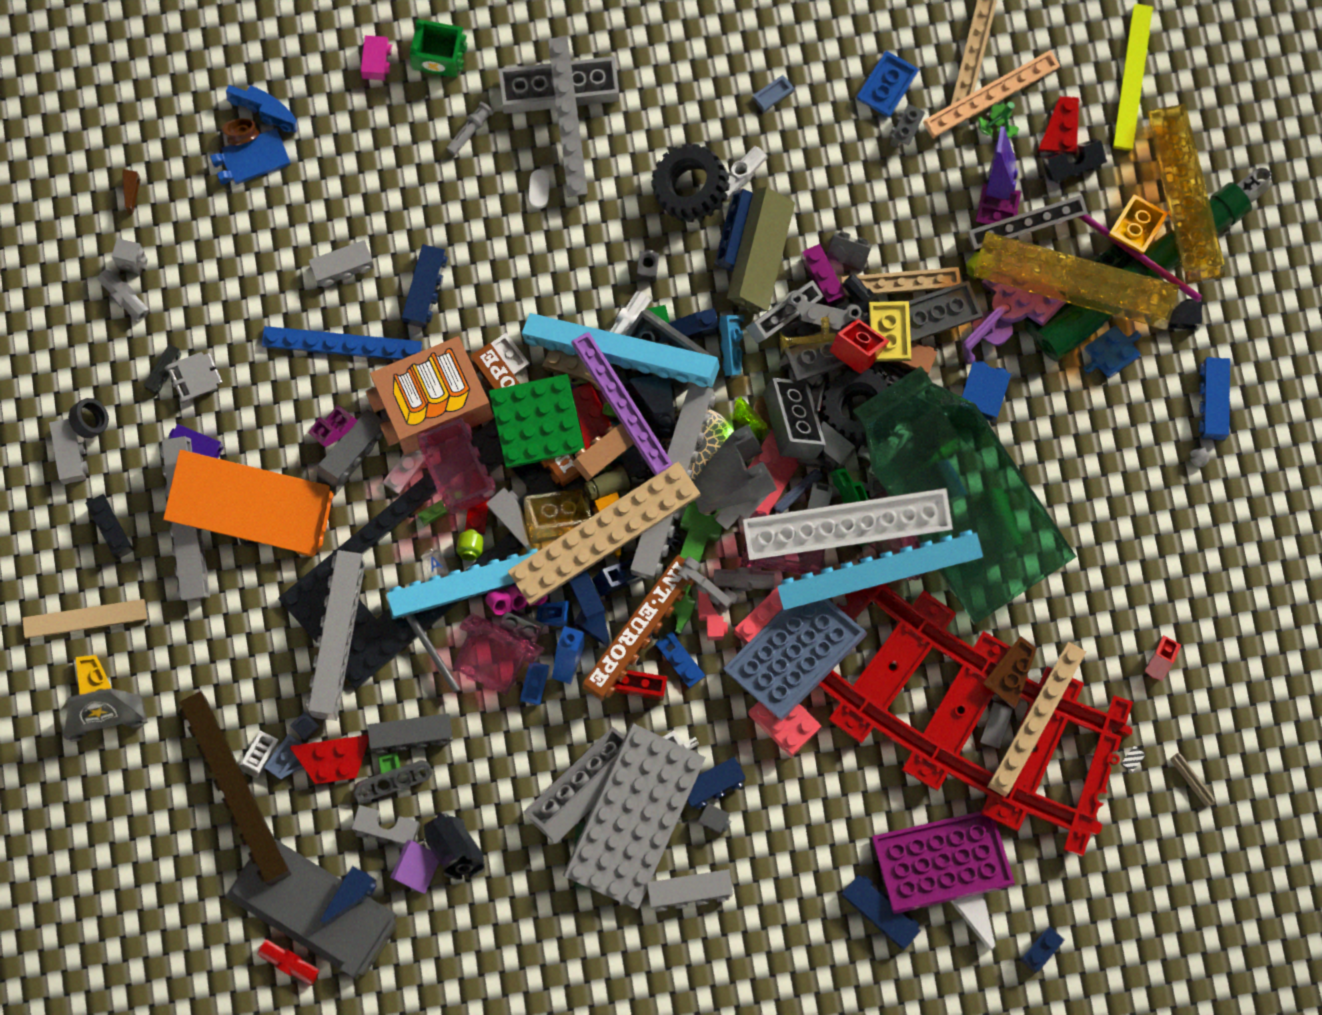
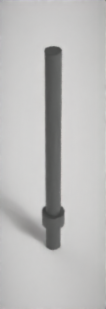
M413 614L405 616L453 693L455 694L460 691L461 688Z

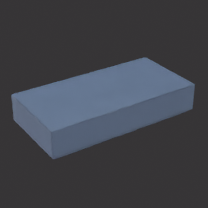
M781 75L754 94L752 99L765 113L793 93L795 88L784 75Z

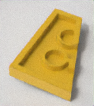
M96 655L76 657L80 695L109 688L112 689Z

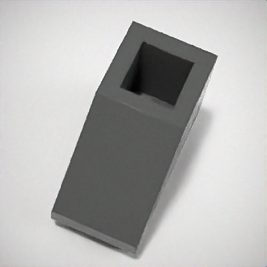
M814 481L807 509L829 506L833 486Z

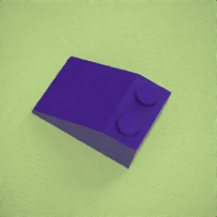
M1000 126L989 169L986 196L1009 200L1010 193L1015 192L1017 181L1013 180L1017 178L1018 168H1015L1016 158L1003 126Z

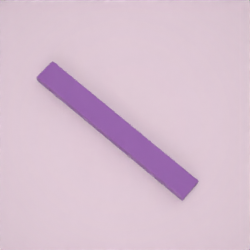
M587 332L572 340L571 344L653 474L656 476L672 466L671 460L591 334Z

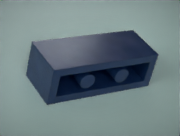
M733 757L697 776L687 799L690 809L696 807L699 810L707 805L708 800L712 798L718 800L726 795V791L730 789L735 791L744 786L743 782L746 781V777L736 758Z

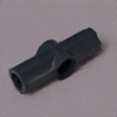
M854 273L841 284L865 314L869 315V302H880V299L869 288L867 289Z

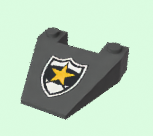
M111 688L68 697L59 712L63 737L70 740V742L82 740L83 736H87V731L124 723L128 727L139 728L143 726V723H148L144 699L141 695Z

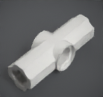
M754 146L741 161H737L732 165L731 171L728 173L730 188L729 191H725L728 195L727 200L732 196L733 191H737L742 185L747 184L751 180V175L767 160V155L759 147ZM745 171L744 174L738 175V172Z
M636 291L626 308L619 312L610 332L626 335L640 312L646 310L651 299L644 293Z

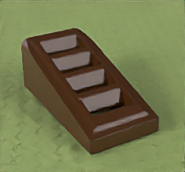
M123 169L124 204L128 214L132 215L141 178L137 171Z

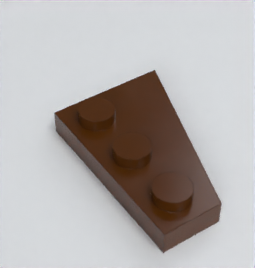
M1020 636L983 685L1016 709L1037 648Z

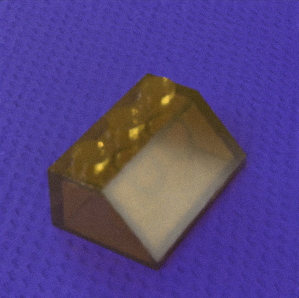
M582 488L524 497L526 528L531 543L556 540L592 517Z

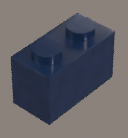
M1048 926L1022 956L1020 961L1036 974L1065 939Z

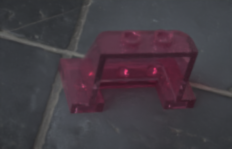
M472 613L462 621L459 627L468 632L452 669L466 675V678L473 682L478 681L484 684V687L491 691L497 690L508 695L525 662L533 664L542 655L545 648Z

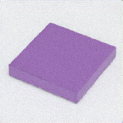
M407 839L390 878L425 894L439 861L431 850Z

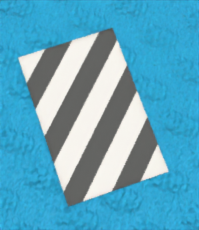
M1134 746L1121 764L1133 772L1146 754Z

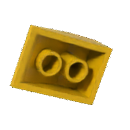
M1133 195L1108 236L1144 254L1160 231L1168 212Z

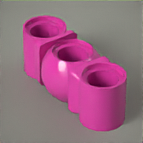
M517 585L508 587L506 591L504 588L492 590L486 596V603L497 615L511 612V609L521 610L527 604L529 605ZM546 595L545 597L541 598L540 600H538V601L535 602L534 604H535V605H541V604H543V603L546 601L548 595Z

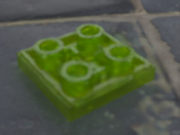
M740 396L735 400V414L733 416L740 424L742 422L745 425L749 424L756 437L761 440L766 436L767 424Z

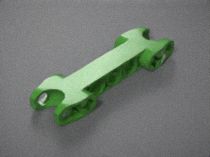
M695 500L685 510L679 529L688 532L680 556L684 559L690 556L700 563L708 539L718 542L723 526L714 519L715 514L711 516L700 514ZM690 585L685 590L687 593L681 602L677 601L673 606L675 608L673 614L678 619L675 633L681 635L685 625L690 620L697 599L688 596L691 588Z

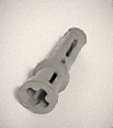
M480 102L476 111L468 116V122L446 147L451 154L456 156L477 129L483 127V122L487 117L494 113L487 104Z

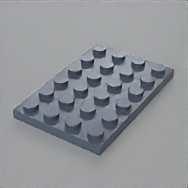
M828 599L786 610L782 609L723 669L779 720L783 721L867 636V632Z

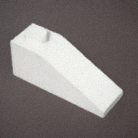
M984 893L950 901L990 951L994 948L995 943L986 903L983 898Z

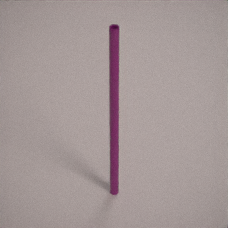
M1085 214L1078 217L1195 301L1199 302L1202 299L1201 294L1150 258L1108 236L1110 230L1089 215Z

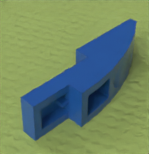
M228 85L226 97L227 101L231 104L246 107L252 112H259L260 120L267 125L273 124L284 131L297 132L296 118L279 100L251 85L247 91Z

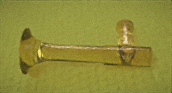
M828 317L821 318V334L814 336L785 337L780 332L779 343L781 353H783L786 347L792 345L834 342L835 333H829L830 319Z

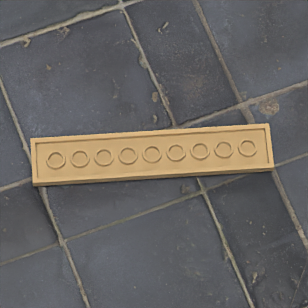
M678 461L508 570V573L531 606L700 497L701 493Z

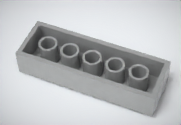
M615 56L571 61L576 106L619 101ZM551 63L499 69L504 114L556 108Z
M614 727L603 735L524 811L532 823L555 844L593 809L625 738Z

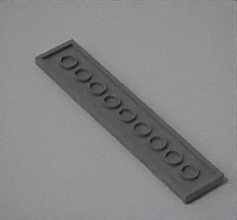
M969 280L909 301L911 343L983 318ZM869 315L859 318V320L869 326ZM855 320L842 325L840 330L830 328L783 345L797 382L847 366L845 362L838 359L829 350L837 333Z

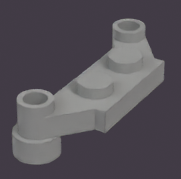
M797 290L789 292L787 296L788 303L797 309L802 316V321L840 330L842 325L859 319L862 313L860 307L855 304H851L845 310L806 301L803 294ZM795 295L799 296L798 302L793 301ZM853 309L857 310L856 316L851 315Z
M690 556L683 562L684 566L678 572L682 578L687 581L691 578L698 584L696 588L703 594L708 593L710 595L708 598L724 613L731 604H735L739 598L727 588L722 592L707 578L697 572L701 567L700 563Z

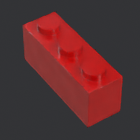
M626 670L628 673L622 682L618 681L614 686L616 688L614 693L664 701L667 676Z

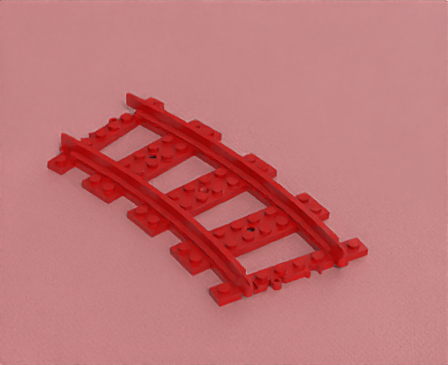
M888 583L845 594L844 598L848 600V605L842 606L840 603H837L836 606L853 621L871 602H874L899 622V624L853 686L833 670L818 684L822 690L840 703L828 720L861 744L872 729L875 728L912 752L902 771L936 791L939 790L947 774L987 794L988 798L980 814L1013 830L1019 831L1027 813L1069 830L1063 850L1083 857L1091 833L1099 834L1102 830V823L1095 819L1099 808L1104 803L1099 802L1097 796L1098 794L1106 795L1108 793L1106 785L1112 769L1110 764L1117 765L1120 761V757L1112 753L1118 750L1122 736L1112 732L1126 737L1132 734V728L1126 725L1133 702L1113 695L1108 712L1099 711L1077 702L1084 683L1072 678L1035 744L1036 751L1031 752L1010 792L1005 797L987 787L994 773L963 758L959 754L994 695L983 683L1011 649V646L985 631L982 632L974 647L962 641L946 630L957 613L925 590L922 591L913 605L887 586ZM932 647L960 664L962 668L922 734L888 712L887 709ZM891 663L895 664L896 670L891 671L889 665ZM1046 666L1039 683L1026 678L1020 699L1030 704L1019 728L1053 668ZM958 707L964 708L963 714L957 712ZM1067 721L1100 734L1076 809L1036 793Z

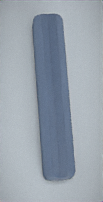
M818 469L811 471L774 505L775 511L779 514L783 513L813 486L814 481L817 482L822 478L821 472Z

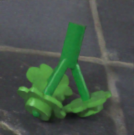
M1008 102L1007 105H993L991 107L992 113L990 114V118L993 120L987 123L985 119L979 117V130L984 135L992 137L993 130L990 126L993 124L1000 126L1005 123V130L1009 139L1018 135L1019 127L1009 125L1008 118L1012 115V110L1015 107L1014 103Z

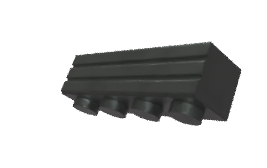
M168 344L144 384L145 389L154 394L161 391L163 382L167 381L169 377V371H166L165 366L181 358L182 354L179 348Z

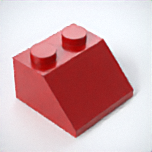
M857 319L837 333L829 352L861 374L872 366L888 345L889 340Z

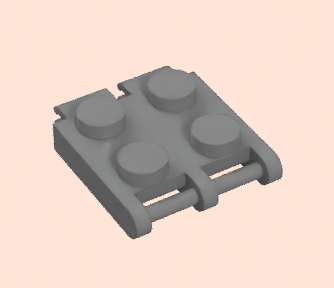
M200 352L165 366L166 371H169L173 380L172 385L176 387L180 396V403L217 390V385L223 382L217 369L210 371V369L215 367L210 353L203 355Z

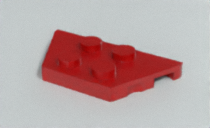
M369 735L290 746V750L297 757L301 766L306 770L315 785L356 779L369 741Z

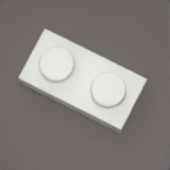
M507 333L491 343L514 376L530 365Z

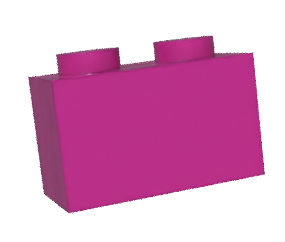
M365 35L361 65L362 79L386 81V74H390L388 56H392V44H389L388 37Z

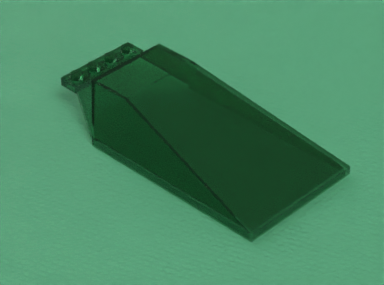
M922 366L853 410L865 429L872 471L889 497L946 488L952 530L915 535L920 543L932 540V544L940 542L941 537L952 535V538L960 537V532L972 530V533L977 532L983 553L982 558L937 569L974 625L1077 557L977 405L933 383Z

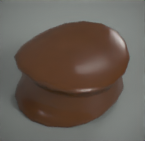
M247 118L229 121L222 128L223 133L227 135V142L230 145L250 142L256 139L260 133L259 129L255 127L254 121Z

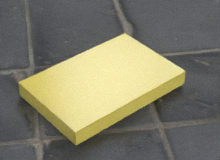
M909 301L869 302V327L889 340L888 345L875 362L911 361Z

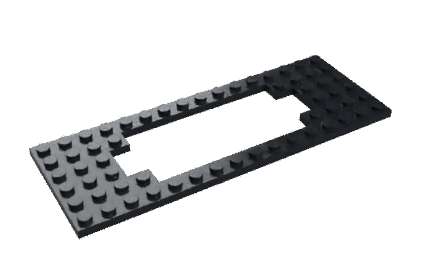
M495 418L278 597V600L316 644L318 636L323 633L321 619L322 615H326V608L324 607L325 597L330 595L328 580L329 576H333L334 568H332L333 556H337L338 550L364 555L476 460L489 475L501 466L505 461ZM540 461L510 468L529 489L517 502L521 507V511L528 517L524 520L530 543L587 496L584 490V483L587 480L582 474L562 487L560 483L556 484L550 476L552 472L548 467L544 468ZM510 532L471 566L479 564L480 567H483L491 560L499 559V562L507 560V556L518 554L525 547ZM363 574L362 581L367 578L365 574ZM359 599L345 677L356 690L418 638L409 622L404 620L403 617L392 619L390 609L386 610L376 619ZM461 601L417 612L413 615L424 632H426Z

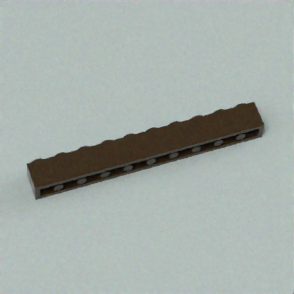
M200 691L180 701L179 703L182 708L179 709L182 718L184 720L188 719L190 726L187 728L192 738L196 737L199 742L196 747L200 755H205L207 759L205 766L208 772L215 775L214 785L218 792L222 790L225 796L222 798L226 809H231L233 816L230 818L236 828L240 827L242 832L239 835L244 846L248 845L251 850L248 855L252 863H257L260 869L257 871L261 882L265 881L270 886L292 875L206 696Z

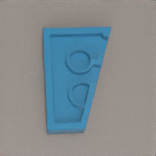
M744 315L720 316L719 329L722 335L721 349L724 356L723 370L725 371V376L741 374L742 349L739 347V342L743 339L740 323L744 321Z

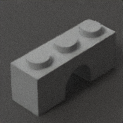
M359 805L352 830L356 832V836L368 839V836L375 837V841L382 844H388V841L396 843L395 847L403 849L407 839L415 842L420 827L418 821L399 816L397 824L392 829H382L378 824L380 811Z

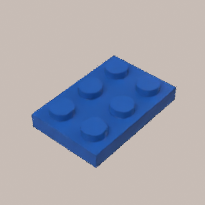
M886 50L859 92L857 100L890 118L917 76L919 68Z

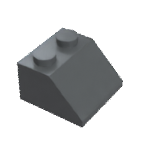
M823 422L821 430L826 445L821 451V458L825 461L824 468L832 473L834 470L842 469L852 457L855 446Z

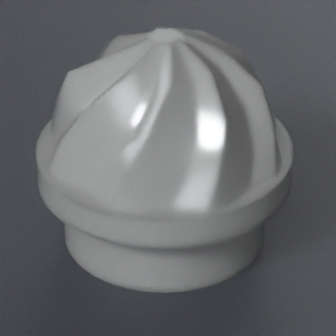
M1205 447L1197 448L1190 452V461L1194 465L1204 467L1209 462V451H1206Z

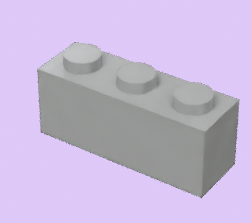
M365 240L309 260L318 287H328L337 280L350 279L352 275L359 272L361 274L367 273L374 267Z
M69 419L50 422L60 482L64 485L87 480L85 473H89L86 461L83 462L82 454H85L84 444L80 442L79 435L73 431L69 424Z

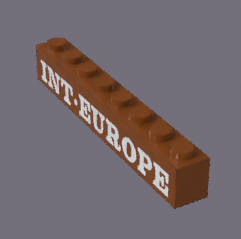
M491 343L471 355V364L476 374L479 372L483 378L481 380L487 389L491 388L494 390L520 384ZM572 455L540 461L544 468L548 467L552 472L550 476L556 484L560 483L562 487L581 475L572 464L575 460Z
M677 555L584 680L583 689L602 702L606 697L610 698L616 690L614 687L616 683L624 680L628 673L626 671L630 665H635L640 657L638 653L641 649L645 650L651 642L649 638L653 633L657 634L662 628L663 623L661 622L665 617L669 618L675 610L673 607L675 603L683 600L687 593L685 591L689 585H694L695 582L691 578L687 581L678 574L685 561L681 556Z

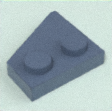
M288 734L264 768L279 779L302 769L303 767L299 760L290 750V746L302 743Z

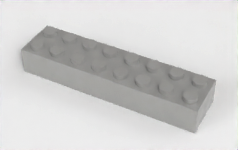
M340 550L337 551V556H333L332 559L334 573L333 576H329L328 580L330 595L325 597L324 607L326 608V615H322L321 619L323 633L318 636L317 641L319 655L314 657L313 667H315V675H312L310 679L312 693L311 696L308 695L306 701V708H308L313 718L337 721L365 568L362 554Z

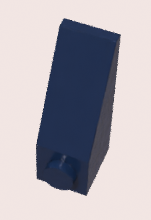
M715 308L696 312L668 323L690 340L719 334V323Z
M634 558L604 568L592 579L601 597L643 579V577L631 574L630 569Z
M587 570L568 581L570 589L586 620L606 613Z
M352 866L320 921L328 925L363 902L368 895L371 896L377 887L375 884L376 879Z

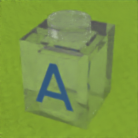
M432 548L425 551L424 555L421 556V560L429 578L440 575L441 578L448 576L449 570L440 549L435 550Z

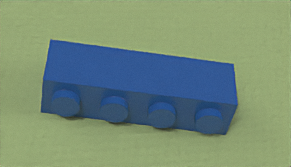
M1206 357L1199 367V374L1202 375V382L1199 384V394H1202V401L1199 402V413H1202V420L1199 421L1198 431L1201 432V439L1226 440L1229 436L1230 358Z

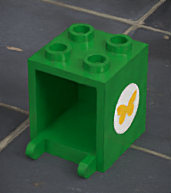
M416 19V27L409 54L412 70L458 78L459 71L462 72L464 66L463 54H466L468 42H466L467 35L464 34L463 27ZM452 49H453V50H454L453 58H450V56H451V51H452Z

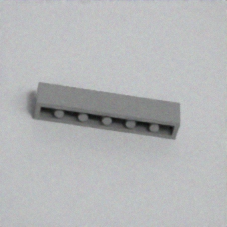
M1079 195L967 231L972 250H976L1088 214L1083 196Z

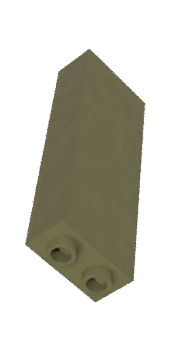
M768 187L754 189L727 294V299L733 301L734 305L745 307L752 314H759L769 310L795 206L794 201Z

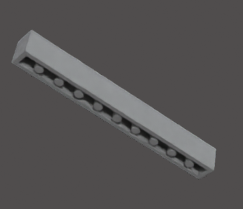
M694 383L689 384L667 453L672 464L679 461L690 479L693 470H690L692 463H696L699 454L696 451L698 444L702 445L705 433H702L703 428L709 424L710 415L708 412L710 407H714L716 401L712 388L700 387ZM681 509L641 534L630 569L632 575L655 581L656 576L661 575L663 564L660 563L662 557L667 556L669 549L667 541L668 538L673 537L675 530L673 522L674 519L678 520Z

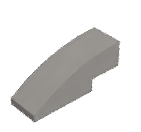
M768 495L757 500L722 508L714 515V519L728 530L740 515L748 519Z

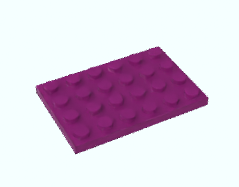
M980 811L872 836L893 914L1015 886L996 821L981 815Z

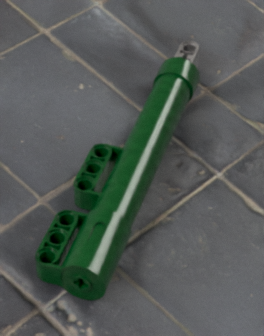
M1262 167L1253 171L1237 185L1228 182L1211 195L1207 202L1152 243L1144 255L1168 272H1171L1230 225H1235L1252 211L1251 203L1269 189L1271 172ZM1114 244L1085 267V283L1091 289L1089 293L1084 297H1078L1069 287H1058L1059 290L1068 295V301L1044 326L1037 322L1030 323L1032 319L1028 316L1024 318L1025 330L1036 340L1041 350L1051 360L1058 362L1102 328L1107 320L1163 277L1129 253H1120L1124 250Z

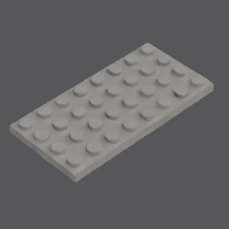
M631 723L562 876L638 909L648 888L647 882H650L706 757Z

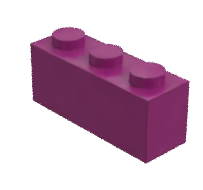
M818 244L802 251L801 261L811 281H814L824 297L821 298L823 304L834 307L843 303L846 294L821 245Z

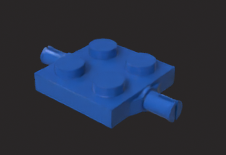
M1115 325L1085 346L1084 350L1089 354L1092 362L1083 367L1084 371L1089 374L1098 368L1103 371L1108 379L1140 358L1141 354L1134 347L1133 342L1142 337L1141 333L1136 330L1130 336H1127Z

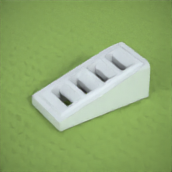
M260 731L240 764L241 771L258 778L271 756L278 739ZM260 740H262L270 744V746L267 747L259 742ZM256 748H259V749L265 751L266 753L263 754V753H261V752H259V751H257V750H255V749H256ZM252 755L262 759L261 762L252 758Z

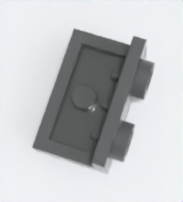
M910 104L907 105L905 111L901 110L897 118L899 123L897 127L893 126L889 134V138H891L890 145L895 148L898 147L900 142L910 145L925 115V111Z
M844 231L835 232L827 258L864 270L872 248L869 240L860 237L858 239L850 237L851 234Z

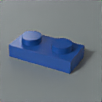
M529 661L520 697L521 702L540 706L550 665Z

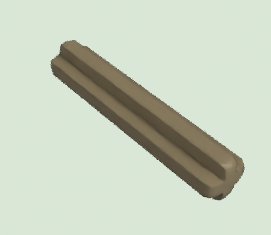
M1180 753L1173 755L1170 758L1171 762L1206 807L1211 805L1215 798Z

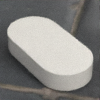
M541 169L534 171L530 177L529 202L532 207L537 209L544 208L549 200L550 177L546 171Z

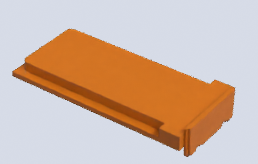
M179 450L163 520L296 551L297 554L314 557L323 544L334 493L331 490L329 491V485Z

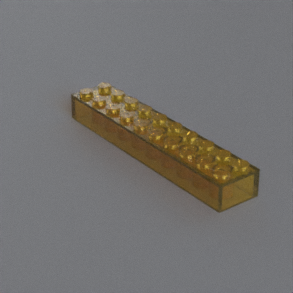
M1186 103L1148 110V129L1184 282L1187 285L1224 278L1225 263Z
M990 232L985 234L974 271V276L1164 330H1167L1180 286Z

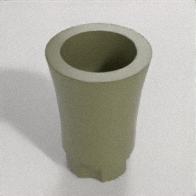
M618 465L612 470L584 483V490L591 501L616 492L630 491V483L624 468Z

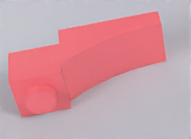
M698 590V621H707V640H723L724 634H728V624L724 622L723 616H719L715 611L711 600L708 598L709 594H703Z

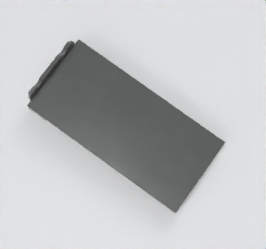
M276 839L275 841L292 875L269 886L265 881L261 882L257 871L260 870L257 863L253 864L251 859L248 860L226 894V898L356 980L359 975H367L390 936L397 928L395 919L398 915L367 897L363 902L330 924L325 925L320 920L343 882L341 879Z

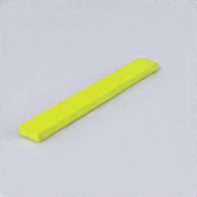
M1133 5L1113 148L1133 150L1153 11L1152 6Z

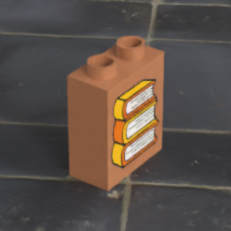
M459 336L370 373L374 387L365 391L374 413L385 410L389 421L380 424L388 446L399 443L404 455L493 419L490 403Z

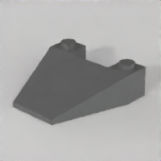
M749 424L728 436L694 480V485L701 493V496L695 499L700 514L757 500L777 490L773 477L764 462L754 465L749 469L745 466V461L763 452L759 440Z

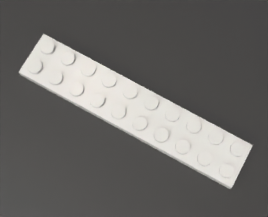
M946 488L743 519L749 560L952 530Z

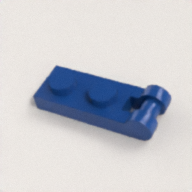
M669 632L662 641L659 640L655 643L658 650L689 689L705 678V674L672 632ZM672 644L675 648L669 652L666 647Z

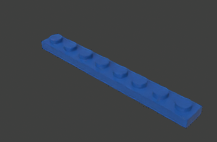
M264 326L262 347L402 360L421 352L422 341Z

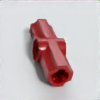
M267 939L262 943L257 953L260 958L272 963L280 971L289 976L296 977L309 986H312L320 972L316 967L301 960L302 958L287 949H282Z

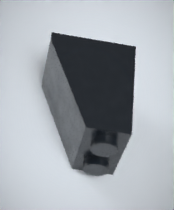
M648 376L630 378L631 399L652 429L657 439L673 437L675 414L670 377Z

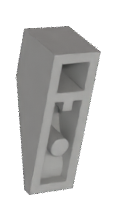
M503 488L486 504L528 551L531 549L521 507L517 502L519 498L512 490L508 492Z

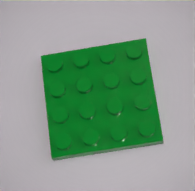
M568 374L489 390L506 468L576 454L585 448Z

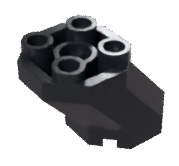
M441 813L437 815V818H433L423 825L425 842L442 865L444 876L460 880L463 879V875H468V878H475L485 871L483 853L465 828L464 819L449 816L447 813Z

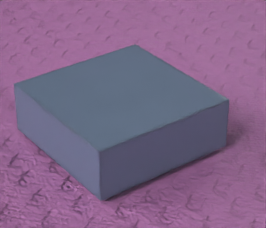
M306 712L290 725L304 741L319 728V725Z

